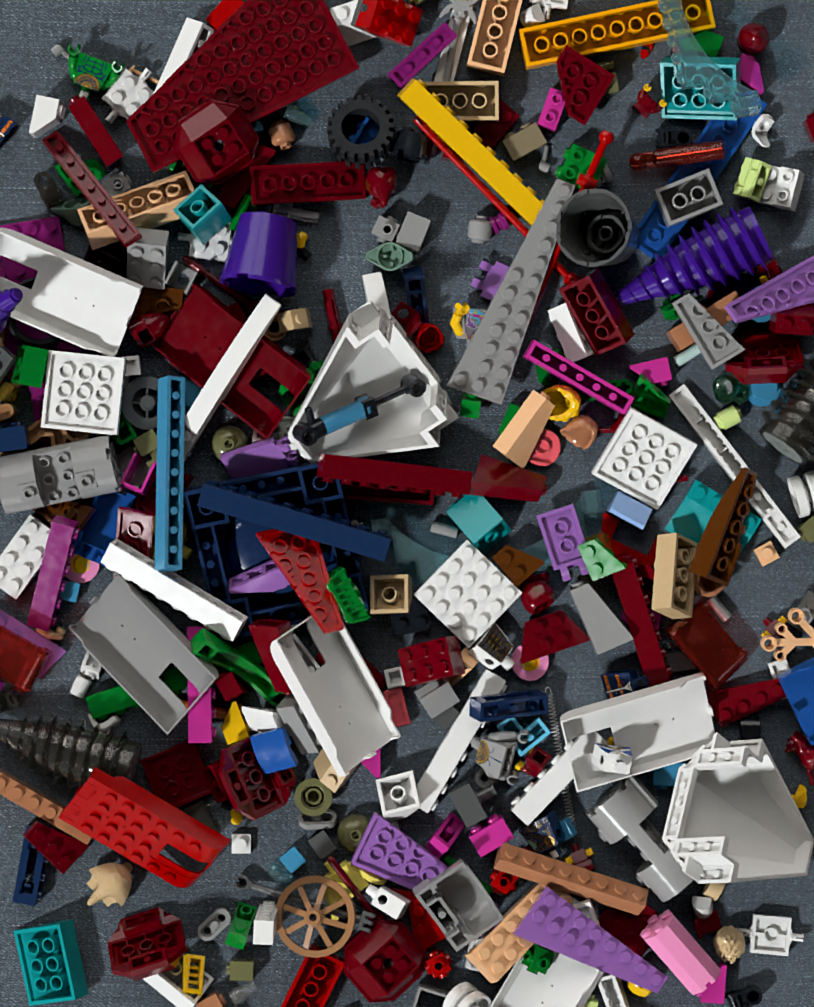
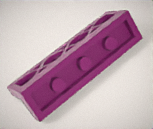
M444 22L387 74V77L392 79L399 88L403 87L449 45L457 35Z

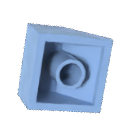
M617 491L606 511L643 530L652 509L644 502L636 501L624 491Z

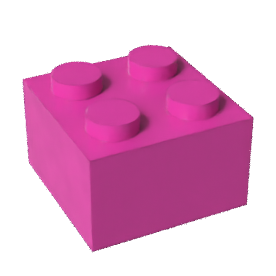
M496 813L488 817L487 822L483 825L478 823L471 827V832L468 833L480 857L514 838L502 814L497 815Z

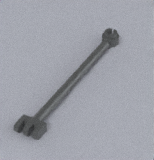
M246 875L236 877L239 881L245 879V886H241L240 882H234L239 890L252 889L277 898L283 892L250 881ZM290 894L287 898V901L305 906L300 896ZM310 900L312 907H314L315 901ZM321 904L320 909H324L328 907V905ZM336 908L328 913L348 920L347 911ZM363 911L361 916L356 914L355 922L359 923L357 929L371 933L372 929L364 926L365 924L373 926L374 922L367 920V917L375 918L376 914Z

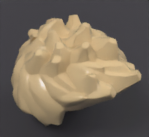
M723 926L713 938L716 954L724 962L729 960L730 964H733L745 952L744 934L737 927Z

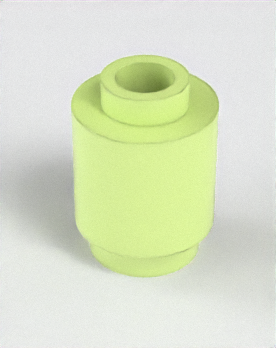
M731 405L716 413L713 420L719 430H726L740 423V418L743 415L738 406L735 408Z

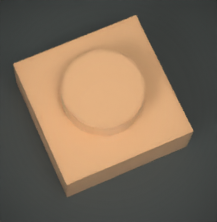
M771 541L753 549L762 567L780 558Z

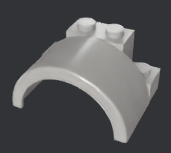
M463 859L458 860L431 880L427 878L412 888L414 895L428 911L456 952L504 919L482 883ZM459 921H460L461 924L463 925L462 927H460V926L457 925V924L459 923Z

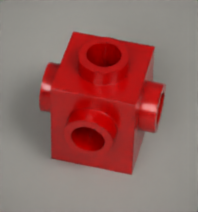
M494 869L489 877L491 879V889L499 895L502 893L507 895L508 892L512 893L517 886L516 881L519 877ZM502 879H506L505 883H501L500 881Z
M442 949L440 951L434 950L427 954V964L424 967L428 975L432 974L434 979L437 977L442 979L450 974L449 971L452 970L451 964L453 962L448 953L445 954ZM441 963L442 967L437 969L435 964Z

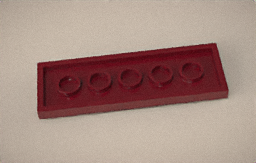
M338 161L249 166L251 206L366 199L364 165H361V169H356L353 163L351 167H348L345 161L342 163Z

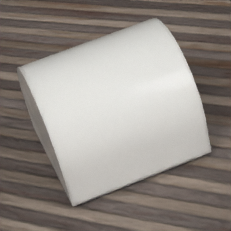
M539 3L520 13V21L524 27H532L545 22Z
M401 666L384 670L388 689L405 686Z
M81 674L77 675L70 688V693L83 699L92 681Z
M692 897L694 914L701 919L709 917L713 911L712 898Z

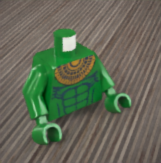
M71 42L67 48L69 52L68 68L70 78L75 85L81 87L78 95L80 97L84 95L88 101L91 92L101 94L108 91L119 78L126 64L123 63L119 67L117 65L119 59L110 64L82 52L78 55L81 45L78 43L77 49H73Z

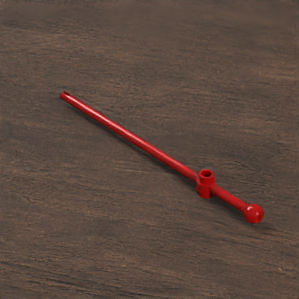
M416 116L414 123L526 238L529 230L441 138L419 116ZM558 260L556 261L554 268L564 277V283L578 277L576 273L569 272Z
M606 130L600 132V143L586 175L580 173L576 184L581 185L579 191L595 189L598 180L593 177L607 145L611 144L614 140L613 133ZM558 242L555 244L530 321L561 252Z

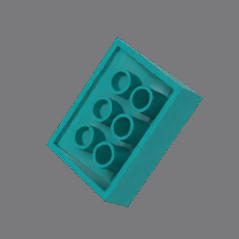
M665 56L660 62L661 100L664 99V102H667L666 107L661 110L662 118L738 120L741 58Z
M693 480L666 525L665 530L670 533H678L699 543L710 517L723 496L701 482ZM749 512V516H745L743 526H746L745 534H741L740 544H743L741 552L762 520Z
M73 919L13 931L29 1006L76 1000L89 994Z

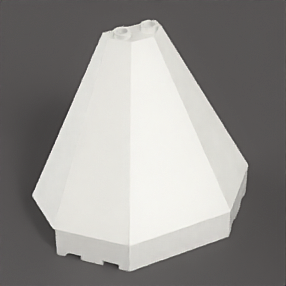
M368 301L352 313H349L288 430V439L293 445H297L301 456L304 459H308L310 463L318 462L319 454L355 458L439 447L440 430L459 417L450 406L452 403L447 392L439 384L441 380L438 374L413 341L406 336V332L391 314L387 316L385 310L379 306L375 307L373 302ZM406 374H413L426 383V391L422 396L400 395L378 405V416L370 420L361 419L319 438L312 446H305L293 437L292 431L294 426L300 422L307 423L304 410L306 407H312L316 419L354 402L355 397L364 393L377 398L400 387L401 379Z
M716 732L712 736L713 740L706 746L703 744L693 754L694 758L689 763H684L678 768L663 832V842L671 850V854L682 867V871L698 882V884L807 876L814 838L763 739L729 742Z

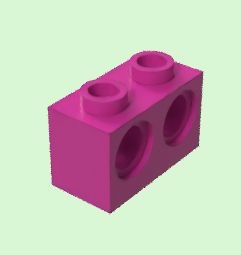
M550 87L537 123L539 128L555 133L565 105L562 91Z

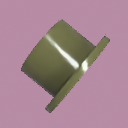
M309 778L302 781L296 788L294 795L295 804L298 809L309 816H318L326 812L333 798L332 791L321 783L318 778Z

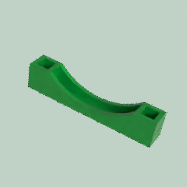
M202 628L191 639L192 653L207 663L220 665L237 674L274 707H277L286 696L283 692H275L266 668L205 628Z

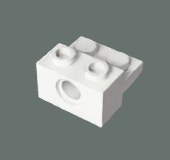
M772 166L760 202L757 203L795 212L805 174L797 169Z

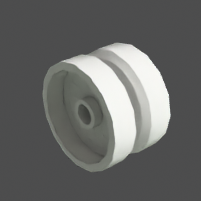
M814 470L804 473L803 481L798 475L787 478L792 503L799 518L809 516L811 508L814 511Z
M463 982L455 986L448 993L443 1003V1007L491 1006L490 998L469 982Z

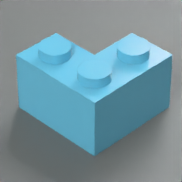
M538 716L524 728L515 718L503 719L496 725L500 731H513L515 734H519L522 729L529 731V735H521L522 738H528L527 743L522 744L515 739L517 742L516 751L521 757L551 733Z

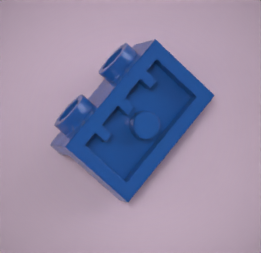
M368 116L365 120L361 118L356 126V129H358L355 136L351 135L348 141L354 144L369 143L376 138L380 127Z

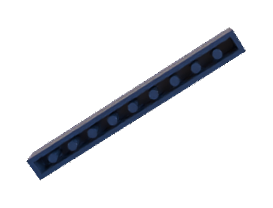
M209 479L208 482L205 481L203 483L197 504L199 507L385 562L392 537L388 536L389 533L386 531L377 530L375 532L369 530L370 527L363 524L358 526L351 525L349 520L340 518V521L332 519L333 516L326 513H321V515L314 514L312 509L303 507L301 510L295 508V505L289 502H284V504L277 503L275 498L265 496V499L257 497L258 494L252 491L240 492L238 487L231 485L227 487L220 486V482Z

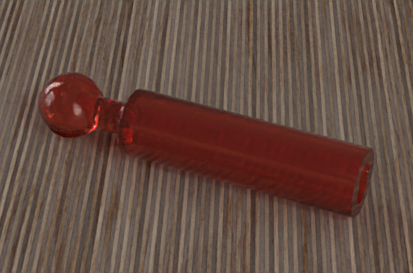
M715 140L656 149L652 152H636L630 156L629 166L634 171H641L647 168H665L725 159L723 140Z

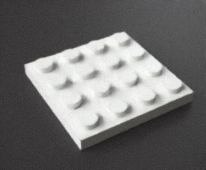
M49 350L41 427L118 436L126 358Z
M630 407L591 473L658 510L696 449L697 443Z
M466 540L413 595L470 648L522 592L470 541Z

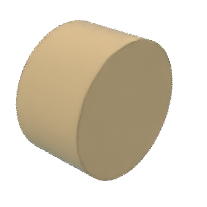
M706 883L702 895L716 901L720 897L726 883Z

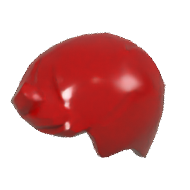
M423 323L413 333L412 341L422 352L431 353V351H437L442 347L445 337L436 325Z

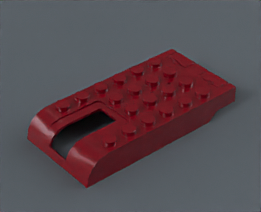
M196 283L192 285L191 288L194 289L180 309L174 311L170 319L172 320L158 341L153 342L151 346L164 355L174 367L203 389L218 363L246 323V320L200 284ZM263 335L226 398L220 403L264 438L268 439L310 381L312 374L291 355ZM260 368L294 395L295 398L284 413L250 385V382Z

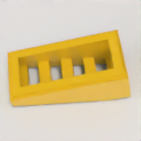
M194 954L183 956L184 993L202 995L205 956ZM190 962L197 963V966H191ZM190 970H197V974L190 973ZM189 977H195L197 981L189 980ZM188 984L197 985V989L188 988Z

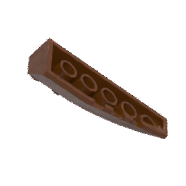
M744 467L731 483L709 519L698 543L689 572L728 587L743 545L740 544L741 534H745L746 526H743L746 515L749 516L750 508L748 502L753 497L758 473Z

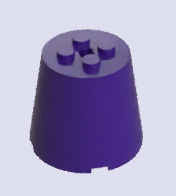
M265 211L242 213L239 217L220 276V283H227V288L251 295L264 296L271 293L277 294L278 298L295 296L297 291V223L285 216Z

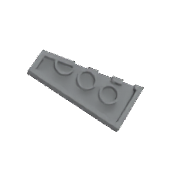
M689 293L671 303L711 370L745 350Z

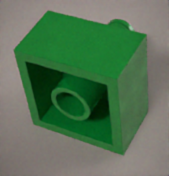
M19 345L11 382L41 388L43 376L46 375V361L49 350Z

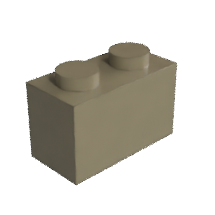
M528 122L521 126V131L516 134L513 131L504 136L505 140L502 141V145L512 163L547 144L536 122L533 124Z

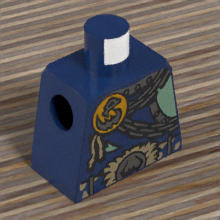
M554 809L534 819L528 826L525 824L519 829L521 835L536 853L540 854L548 850L553 859L563 854L558 844L565 839V834Z

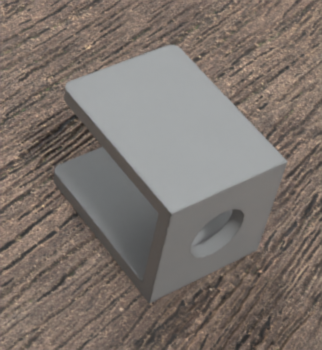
M408 211L396 239V244L419 253L431 220Z
M175 260L164 283L170 287L183 288L184 294L189 296L193 289L191 287L193 284H196L200 273ZM181 274H186L189 277V282L186 285H181L178 282V277Z
M447 679L424 684L414 691L430 718L436 717L460 702Z
M419 982L412 1007H423L417 1005L421 990L445 998L449 991Z

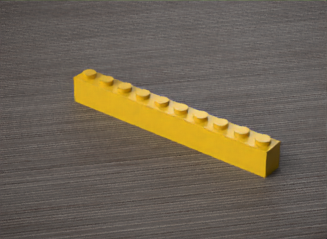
M412 78L397 96L532 226L539 210L543 206L544 200L541 199L539 201L535 197L537 193L530 186L526 188L521 183L523 179L517 173L512 174L508 170L510 166L502 159L498 161L494 157L496 153L489 146L485 148L481 144L483 140L475 132L471 134L467 130L469 126L462 119L458 121L454 117L455 112L450 107L446 106L444 108L440 104L442 101L440 97L434 92L430 94L426 90L428 86L421 79L417 81Z

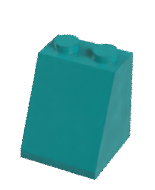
M202 184L173 209L189 231L203 245L232 220L223 204Z
M464 494L462 499L454 502L449 507V510L446 511L483 555L512 531L483 496Z

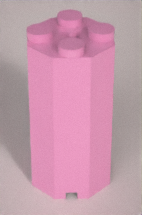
M669 909L658 916L653 915L648 919L647 922L649 924L642 930L640 936L692 995L705 991L707 989L705 985L708 982L713 984L717 980L722 970Z

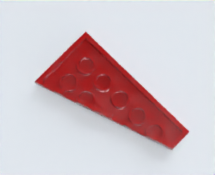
M276 529L257 532V538L323 633L327 634L343 630L344 625L337 602L333 594L326 588L330 578L319 542Z

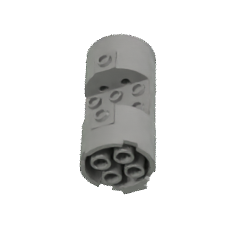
M103 435L0 456V500L6 514L122 491V484H120L121 476L118 477L120 475L118 454L113 439H110V435Z
M636 775L625 778V783L619 781L604 793L596 802L595 808L591 806L586 815L598 828L600 838L604 842L608 841L610 845L626 835L629 836L627 838L632 846H637L641 850L640 854L645 860L636 871L637 880L641 885H646L662 902H665L681 892L693 879L682 871V867L671 854V850L663 842V836L646 818L658 806V801Z

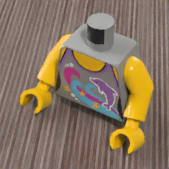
M463 302V305L460 303L455 304L450 325L457 339H467V348L487 309H470L469 305Z

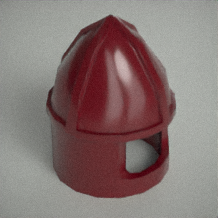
M758 23L745 25L740 30L737 38L739 49L744 54L749 53L751 55H756L763 51L769 42V34L766 28Z
M162 313L142 314L139 318L128 324L132 336L141 349L154 341H158L168 326L169 316Z

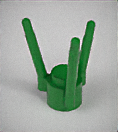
M674 294L670 297V302L668 300L663 301V305L659 307L665 320L670 319L673 321L680 318L671 304L672 301L680 296L679 294ZM703 295L694 297L696 301L702 299Z

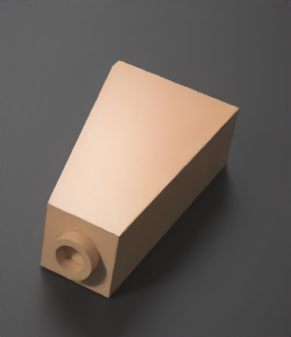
M534 390L531 392L493 445L495 449L523 469L555 407L549 401L551 397L542 391L540 394Z

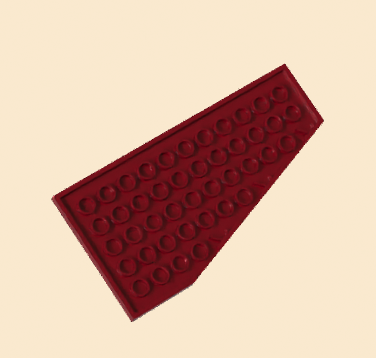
M246 0L126 120V123L152 173H155L181 160L174 150L177 122L208 99L240 106L250 124L359 70V66L324 0Z

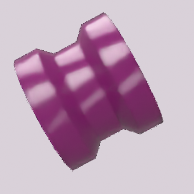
M501 212L495 217H488L495 235L499 234L503 229H510L505 216Z

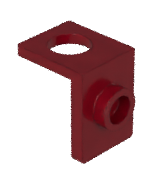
M403 301L391 313L399 323L405 326L406 336L409 338L421 326L420 313ZM406 309L409 315L406 318H400L398 311Z
M717 910L712 911V914L704 919L697 916L692 917L699 939L702 938V934L722 928Z

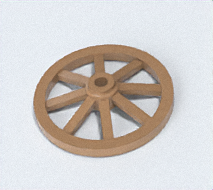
M307 876L294 881L282 892L276 904V908H278V934L292 951L302 956L319 958L333 954L347 943L353 933L356 921L353 900L341 884L328 877ZM304 884H322L314 907H312L303 887ZM327 886L336 890L343 898L324 909H320ZM296 888L307 911L285 904L289 895ZM346 904L348 923L325 917V914ZM283 910L300 915L304 919L285 929ZM312 914H315L317 917L315 921L311 919ZM322 923L345 929L343 936L336 944L333 945ZM307 924L308 928L304 944L301 947L288 934ZM314 927L317 928L328 947L327 949L309 950Z

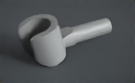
M55 45L51 48L52 53L56 57L62 54L69 60V54L60 45Z
M549 146L544 147L543 157L538 166V170L543 174H547L551 166L546 163Z

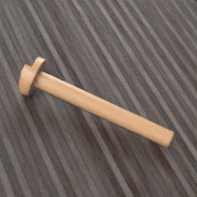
M135 65L129 69L131 73L137 76L142 74V72L135 69ZM151 76L147 78L148 81L154 84L159 82V80Z

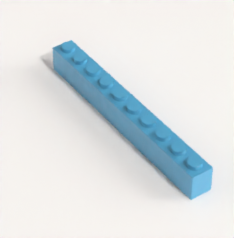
M169 375L158 379L155 571L174 572L182 570L185 377Z

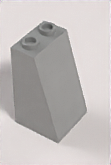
M580 580L571 584L572 588L568 589L596 654L599 655L634 640L632 635L589 583H583Z

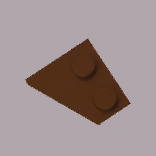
M505 545L492 557L516 586H519L545 563L539 558L508 545Z

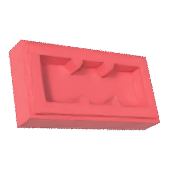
M402 687L383 691L384 698L392 710L391 717L396 728L411 724Z

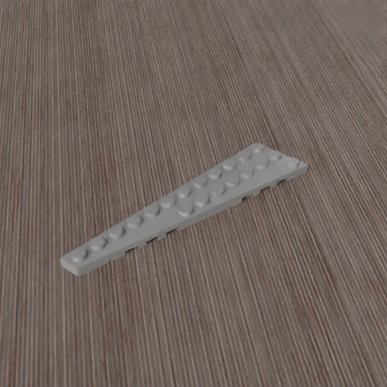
M559 179L555 180L542 208L539 210L534 223L530 227L526 238L508 268L446 386L500 405L502 404L557 241L556 219L563 204L572 196L575 185Z

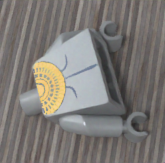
M522 729L519 734H515L513 731L492 732L482 739L474 738L471 747L478 750L476 762L482 767L488 777L503 781L507 779L510 785L516 783L517 779L515 778L519 777V773L516 770H511L517 747L515 739L522 744L527 743L528 738H522L521 735H529L528 730Z

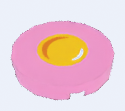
M74 553L73 557L69 559L71 564L69 574L65 576L76 583L88 582L97 575L100 564Z
M521 645L518 646L511 657L515 662L512 666L514 673L527 681L537 680L542 677L548 669V655L520 665L519 660L522 647Z

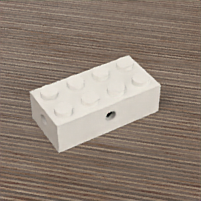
M33 514L28 516L0 555V588L16 600L22 596L40 571L50 531V526Z

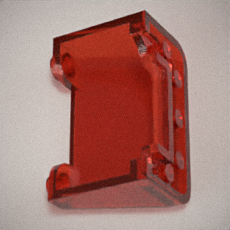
M697 601L693 605L692 618L676 619L663 631L668 637L676 640L674 643L680 647L699 672L705 675L707 685L711 689L717 690L748 661L746 656L749 654L742 646L738 647L710 613L712 611L710 606L705 601L703 603Z
M0 624V678L15 685L14 689L20 693L31 692L53 651L46 647L38 646L37 643L25 639Z

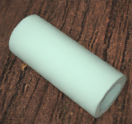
M693 344L673 357V360L680 367L701 352L697 345Z

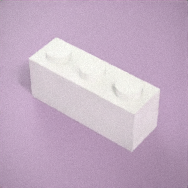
M566 303L548 310L549 319L555 328L557 339L562 345L565 358L576 362L594 354Z

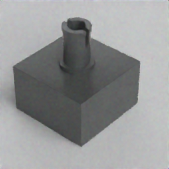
M469 780L448 790V794L467 828L487 818L482 802L498 795L492 784L478 792L474 791Z

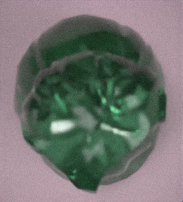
M726 374L718 376L713 381L714 396L720 403L729 404L734 402L741 405L748 400V384H742L736 378Z

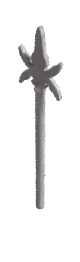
M450 0L452 4L447 5L440 13L439 18L441 19L450 13L451 9L455 10L452 13L454 16L452 30L457 35L449 44L442 81H450L461 22L463 21L462 18L466 17L465 11L469 12L468 16L475 25L477 24L476 15L469 6L475 4L478 0ZM435 143L433 144L431 155H436L437 146Z

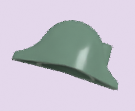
M83 196L52 207V212L63 216L72 225L82 226L77 209L91 204Z
M386 242L366 253V260L386 271H393L413 260V253L399 244Z

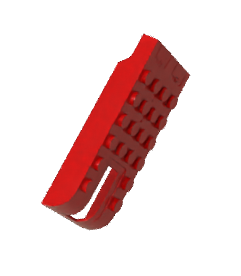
M97 767L93 768L87 781L83 786L80 785L73 799L67 806L63 807L58 817L101 844L106 845L179 888H188L194 885L231 841L123 776L112 777ZM166 844H170L193 859L208 864L203 870L193 872L163 856L160 852Z

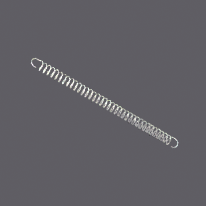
M548 710V712H553V713L548 714V715H555V716H557L556 714H554V713H556V711ZM571 813L565 814V815H572V816H570L569 818H573V816H574V814H571Z

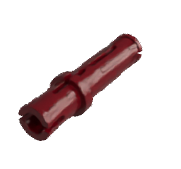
M334 288L323 290L322 293L329 322L328 331H331L334 344L343 324L340 323Z

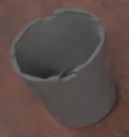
M585 189L577 192L563 204L556 219V239L560 249L570 260L583 266L596 267L622 263L632 256L639 243V228L625 203L608 190Z

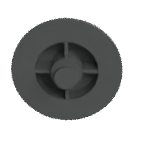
M149 376L139 377L132 380L123 390L122 413L125 419L136 428L142 430L157 429L158 379Z

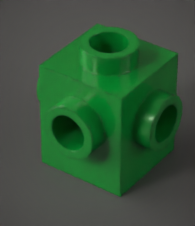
M534 943L524 954L521 963L528 966L526 970L537 975L538 972L546 974L555 953Z

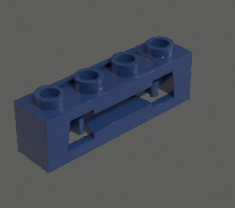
M534 689L470 697L469 716L479 722L548 714L549 695Z
M28 824V825L26 826L25 832H26L32 825ZM24 837L12 902L36 906L38 901L41 902L43 890H40L41 882L44 883L46 879V871L43 870L44 865L48 864V860L38 851L33 881H26L24 883V891H22L23 881L27 878L32 848H35L32 844L30 848V842Z

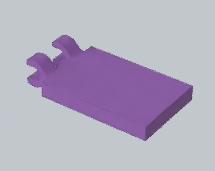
M482 260L478 268L488 272L485 280L482 282L473 278L470 285L482 291L481 297L491 301L509 267L498 261L493 266ZM546 284V287H545V289H544V291H543V293H542V296H541V298H540V300H539V303H538V305H537V307H536V309H535V312H534V314H533L531 320H533V317H534V315H535V313H536V311H537V309H538V307H539V305H540V302H541V300H542V298H543V296H544V294H545V292H546V289H547V287H548L547 284Z
M288 436L277 441L274 437L222 453L220 458L232 478L250 476L299 464L297 459L299 454L296 450L291 451L289 446L291 442Z
M570 504L536 515L554 571L560 569L564 582L571 580L568 569L579 566L582 576L589 574L577 547L579 544L584 543L585 539L574 505Z

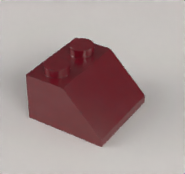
M813 303L771 314L769 330L781 334L812 336L814 326Z

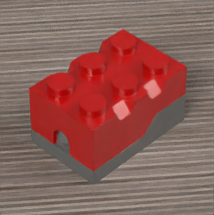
M358 0L351 26L388 43L412 47L423 10L414 5L407 4L403 0Z

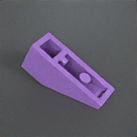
M272 559L230 578L229 592L230 594L274 592L290 584Z

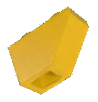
M238 700L232 702L221 726L228 745L250 737V732H252L243 716V704L238 703Z

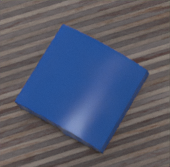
M284 727L251 735L252 747L264 775L297 766L299 761L290 747L292 740Z

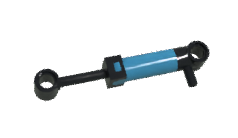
M406 374L401 379L399 388L377 398L364 393L355 397L354 402L316 419L312 407H306L304 410L307 423L300 422L296 424L292 431L293 437L305 446H312L319 438L361 419L370 420L378 416V405L403 394H410L413 397L422 396L426 391V383L413 374Z

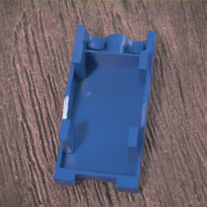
M118 492L95 496L90 507L97 510L83 527L77 540L74 541L73 546L76 547L74 553L105 567L101 560L110 543L116 539L118 508L120 506L132 508L137 496L128 492L126 496Z

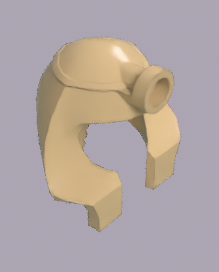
M114 862L90 868L89 872L92 876L86 884L92 890H96L88 899L87 905L91 906L102 900L107 907L113 903L123 906L131 889L133 866L129 862L123 864Z

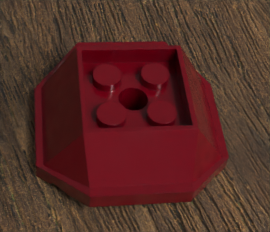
M208 99L178 120L174 150L196 182L221 185L253 163L260 138L240 106ZM217 140H221V146L214 148V143Z
M770 324L739 325L731 336L745 350L724 362L727 372H731L742 384L786 383L798 370L804 367L799 340L791 334L772 332L769 330Z
M250 737L222 749L218 774L234 810L253 821L287 804L292 787L297 780L293 768L264 775L256 759Z
M159 907L122 918L118 928L108 941L113 974L124 976L134 981L176 968L182 955L188 951L181 919L166 913Z
M372 918L370 921L374 922L373 926L368 924L364 926L372 929L371 933L359 930L344 945V974L368 1002H394L422 976L426 949L402 921ZM389 958V964L387 966H383V961Z

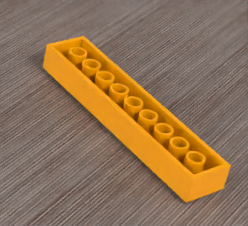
M654 0L519 29L518 35L525 68L530 70L556 64L555 61L565 45H568L585 57H591L695 35L705 30L713 31L716 25L710 0Z

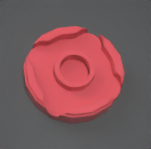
M544 428L528 461L536 466L552 464L561 452V443L558 436L553 431Z

